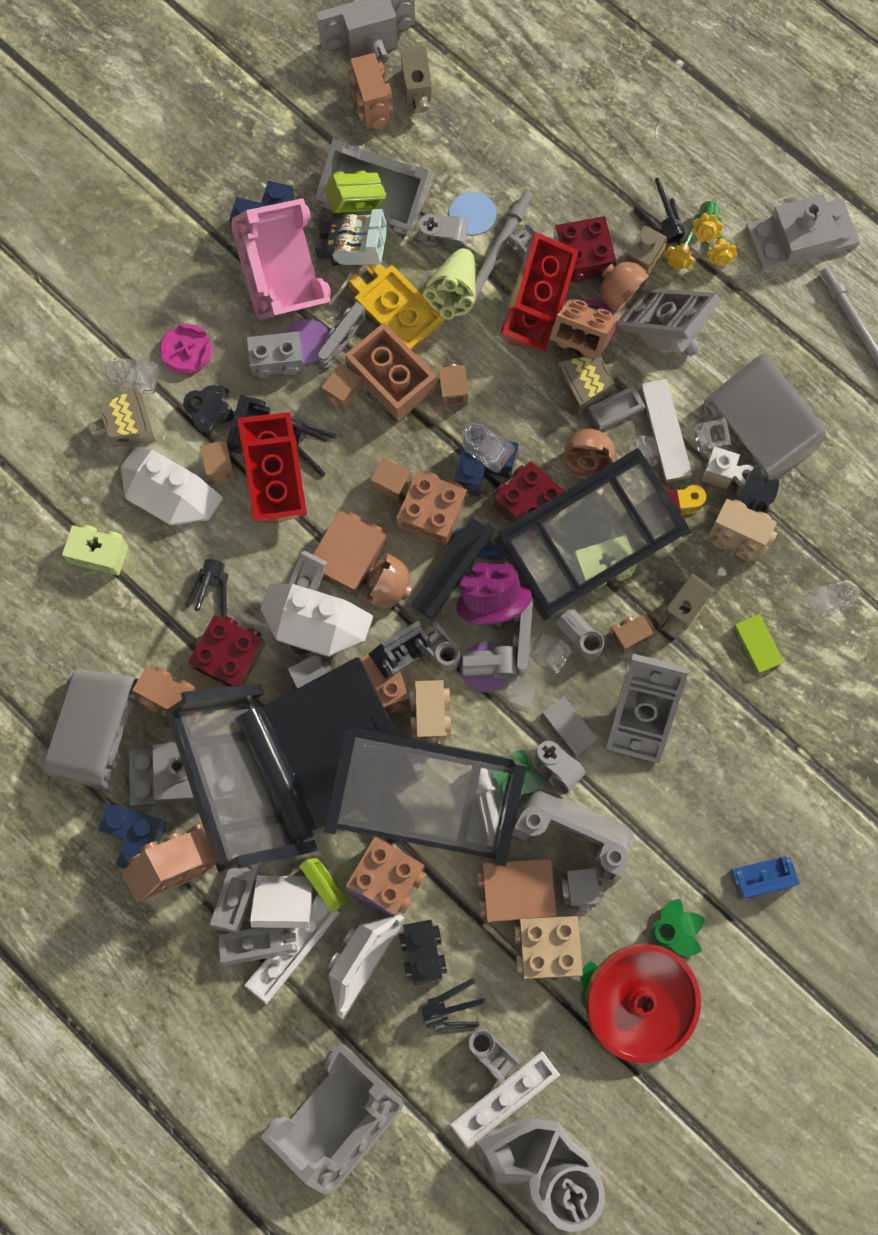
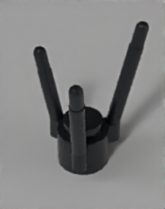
M657 177L655 178V183L668 218L661 222V229L639 206H635V210L651 229L667 237L666 242L671 244L685 236V229L681 223L675 199H670V207L661 181Z
M291 417L296 442H302L306 435L323 442L328 441L327 437L336 438L334 433ZM296 443L298 454L321 476H325L326 473Z
M214 559L204 560L203 568L199 570L197 580L185 603L186 608L190 607L201 583L202 586L194 608L195 611L200 610L208 585L217 586L218 582H221V618L223 615L227 616V580L229 574L224 572V563Z
M474 978L437 997L428 999V1004L421 1006L427 1029L435 1027V1031H439L442 1029L479 1027L480 1023L478 1021H444L449 1020L448 1014L485 1004V998L447 1008L445 1003L439 1004L475 983Z

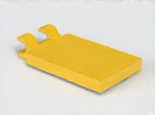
M381 264L367 265V272L374 277L367 285L356 273L348 279L350 283L348 287L352 292L358 294L355 296V302L364 306L365 312L379 326L385 323L411 350L416 348L445 322L440 313L429 305L423 295L393 265L387 269Z

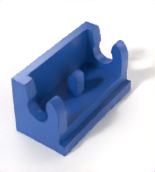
M787 856L731 869L739 900L792 888L800 884L791 857L787 858Z

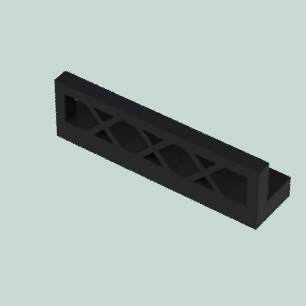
M472 517L410 606L428 619L434 620L460 584L462 578L467 574L493 537L495 528L489 524L486 527Z

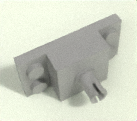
M358 0L316 12L322 51L337 49L340 46L346 45L351 59L375 53L378 63L380 62V57L384 64L389 59L386 51L398 48L397 30H404L415 25V0Z
M824 194L775 206L771 217L749 222L745 227L761 272L858 247L860 243L844 200L839 199L827 202Z
M647 288L618 322L617 326L622 332L639 334L648 349L680 353L685 351L687 356H693L701 349L695 337L711 319L714 309L721 300L716 293Z
M633 654L630 665L627 667L615 708L606 750L660 763L689 668Z
M176 743L153 744V749L129 750L131 807L195 803ZM231 743L196 748L213 801L243 799L241 744Z

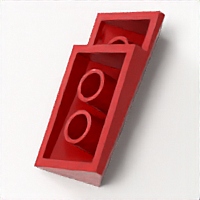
M533 232L500 332L508 344L546 351L552 326H554L556 317L562 310L579 250L538 232Z
M284 412L237 418L253 522L280 523L307 515L291 413Z

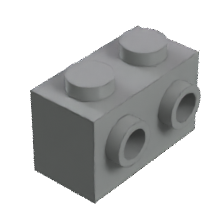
M299 331L247 337L249 364L253 377L268 378L273 374L281 373L294 375L299 371H304Z

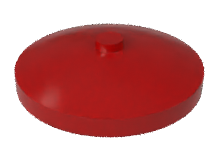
M633 944L610 954L595 970L586 993V1015L590 1028L597 1040L615 1056L634 1063H652L676 1053L692 1036L701 1012L700 988L692 969L677 954L654 944Z

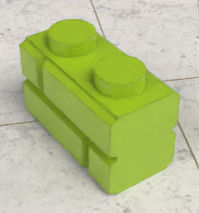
M363 170L354 174H344L341 171L336 172L330 176L324 187L327 200H329L333 213L372 211L373 209H379L386 199V193L383 185H381L378 173H366Z

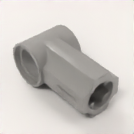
M574 608L567 610L561 615L555 625L579 650L581 657L587 661L598 660L604 650V638L602 635L594 631ZM589 641H593L599 647L594 651H590L584 645Z
M499 646L492 648L491 651L462 652L463 677L492 675L493 678L506 679L517 676L515 647Z

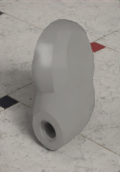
M527 1116L508 1123L474 1143V1149L479 1162L491 1182L494 1184H520L526 1201L558 1229L567 1232L583 1231L593 1225L602 1214L605 1204V1192L599 1171L590 1155L571 1140L558 1121L549 1118Z

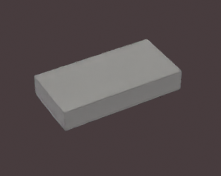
M631 386L587 407V412L597 430L603 431L645 411L646 406L635 387Z
M564 696L542 712L544 718L575 757L598 741L594 733Z

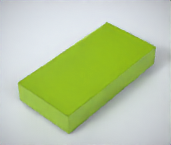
M760 614L734 625L758 675L784 663Z
M319 858L308 859L299 865L331 913L349 904V901Z

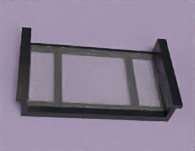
M636 448L498 531V537L494 538V541L508 564L513 565L518 574L519 581L529 587L533 598V605L542 620L546 621L553 617V614L680 537H686L692 531L642 451Z
M261 684L185 691L180 694L182 700L165 710L218 873L233 868L241 869L318 851L315 840L301 843L291 840L234 720L239 715L251 710L250 703L265 694Z
M351 726L350 731L345 730L324 832L336 835V830L341 829L492 858L494 865L506 867L527 766L520 764L519 760L515 758Z

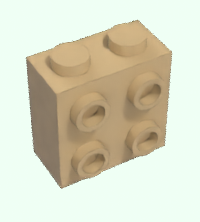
M726 499L707 539L720 549L727 548L736 552V555L743 560H753L756 562L760 554L765 556L769 547L772 546L777 536V532L773 531L777 522L764 512H755L748 509L744 503L738 500L731 501Z
M444 680L415 681L416 690H410L411 712H416V717H411L412 738L446 745V738H451V716H445V711H450L449 688L444 689Z
M578 916L520 919L519 926H514L515 944H521V956H516L517 973H523V980L578 977L583 975Z

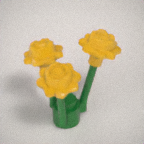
M713 201L702 203L699 214L694 216L693 223L684 242L679 246H675V248L673 246L668 247L664 257L668 259L667 262L670 267L677 271L691 267L695 259L691 256V252L688 251V245L693 234L697 237L698 242L706 241L707 243H712L717 238L716 245H713L712 249L707 251L709 262H714L718 266L730 264L732 258L737 257L736 246L730 245L723 239L722 218L719 217L720 207L717 203Z

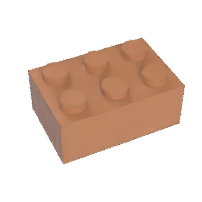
M385 323L381 324L345 354L346 367L361 376L362 384L397 421L401 420L437 389V376Z
M202 823L190 828L184 835H181L179 832L170 835L161 844L157 845L156 841L143 846L140 849L141 854L131 858L128 861L130 865L121 874L136 903L206 875L216 865Z

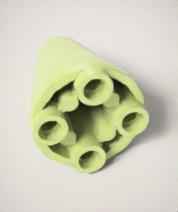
M458 249L431 276L423 293V297L429 305L438 311L444 319H452L454 316L467 314L473 308L476 300L475 260L473 254L467 249Z

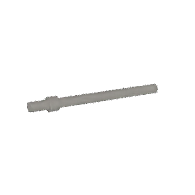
M524 190L517 204L512 206L508 214V221L475 279L476 298L507 244V237L513 233L517 223L521 222L526 214L525 209L533 196L528 190ZM468 313L456 317L460 320H465Z
M829 267L824 268L820 271V274L829 287L828 292L833 300L838 301L878 367L877 344L845 294L847 290L842 282L837 281Z

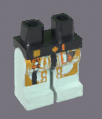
M373 209L371 215L361 216L354 214L341 216L340 213H335L332 216L331 222H320L321 240L328 239V241L316 242L315 252L318 259H330L332 266H340V264H381L388 228L383 210Z

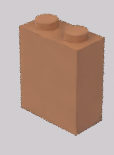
M339 510L313 554L328 562L322 579L356 597L387 544L385 531L375 524L369 526L361 522V518L354 513L347 512L345 514Z
M551 859L506 862V867L494 865V863H485L482 865V871H477L478 888H484L485 900H480L481 917H486L487 924L520 921V919L556 917Z

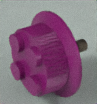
M477 563L472 567V571L468 572L460 582L462 595L456 603V611L458 616L468 623L476 625L494 624L496 630H502L505 628L504 621L518 616L529 606L532 598L531 591L526 584L519 581L518 574L513 565Z

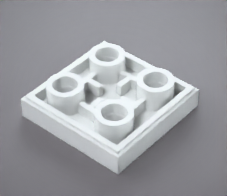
M257 876L250 919L251 927L309 928L313 885L306 876Z

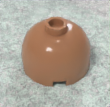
M631 261L622 262L616 267L611 264L602 273V276L605 278L600 285L602 300L614 313H617L634 296L636 291L641 289L651 275L643 267Z
M583 429L577 431L567 440L561 460L566 470L568 467L574 470V476L587 479L615 462L616 450L613 441L608 435L594 429Z
M384 553L385 561L379 559L371 571L365 585L370 587L368 595L362 594V601L378 608H391L398 604L401 599L404 601L407 599L412 586L408 585L410 575L405 564L396 557Z

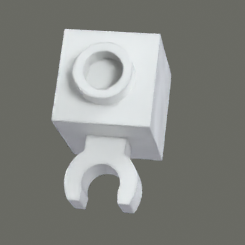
M714 447L702 482L724 489L728 488L731 480H735L738 485H745L746 479L742 477V474H749L754 467L750 465L739 467L737 466L739 454Z

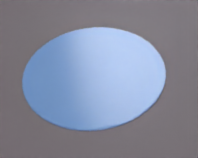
M478 192L461 194L452 202L449 209V217L458 216L467 220L468 235L486 232L496 220L497 213L493 201L486 195Z

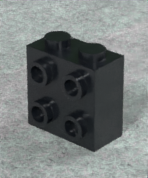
M432 919L404 924V932L399 933L402 952L408 951L409 961L404 962L407 981L413 980L414 986L443 981L442 974L447 973L444 954L438 955L436 946L442 944L439 925L433 926Z

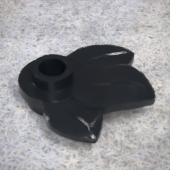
M208 385L202 391L193 390L186 394L183 406L186 412L192 415L193 423L198 430L211 434L214 422H227L233 419V410L224 401L229 393L227 388L221 385ZM194 399L200 400V401H201V405H200V406L194 405V404L192 403V400H194Z
M756 467L748 474L745 485L738 486L736 499L744 503L752 511L767 514L769 505L774 502L777 496L779 480L772 479L765 482L761 469Z

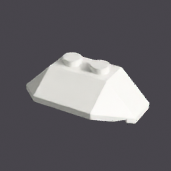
M135 446L120 467L126 500L170 526L200 520L207 521L223 500L220 494L196 474L152 449Z
M269 584L260 608L276 641L327 657L364 643L373 620V615L344 599L295 584Z
M396 915L362 923L357 929L352 927L343 941L347 946L342 954L336 952L328 967L332 970L329 973V979L337 1016L341 1019H345L396 936L405 921L403 916Z

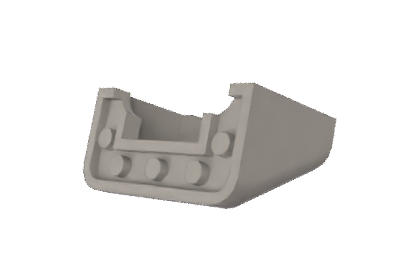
M333 138L315 199L322 201L321 206L331 210L324 187L332 174L339 171L344 172V174H354L362 170L366 171V173H378L381 185H383L386 193V199L379 208L383 210L386 223L393 225V231L405 235L407 230L413 231L435 174L428 169L418 166L414 167L413 165L405 164L356 146L354 147ZM358 211L355 213L371 215L372 211Z
M761 354L705 398L703 402L706 414L710 418L717 420L724 418L754 457L752 467H759L761 469L765 482L776 479L815 453L826 436L821 422L772 360L765 354Z
M79 668L74 673L71 672L67 679V695L49 750L44 752L41 759V767L44 768L46 775L112 792L116 779L111 777L112 769L110 768L116 769L117 763L114 760L130 710L135 708L132 700L138 699V696L132 691L138 681L137 678Z
M541 789L531 794L512 835L513 838L525 843L530 836H543L548 825L552 824L600 846L595 860L599 861L603 867V879L616 884L623 877L634 840L630 828L548 790Z
M340 1043L325 1058V1070L329 1073L328 1076L291 1119L287 1117L273 1119L261 1136L306 1185L325 1195L332 1193L342 1184L398 1116L404 1104L402 1098Z

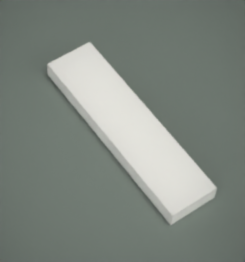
M667 379L642 383L641 391L665 483L691 478L692 472Z
M317 895L311 905L309 928H296L294 931L287 932L296 933L297 940L286 943V945L296 944L298 951L292 954L266 958L244 986L267 1005L340 913L338 911L331 913L322 898Z
M541 1051L509 1076L503 1084H499L450 1123V1126L468 1150L476 1141L483 1138L559 1077L560 1074L544 1052Z

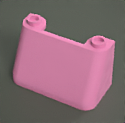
M304 198L246 210L232 219L233 236L253 309L259 320L331 302V291L328 283L324 282L322 278H316L303 231V228L307 226L310 220V211L308 206L305 205Z

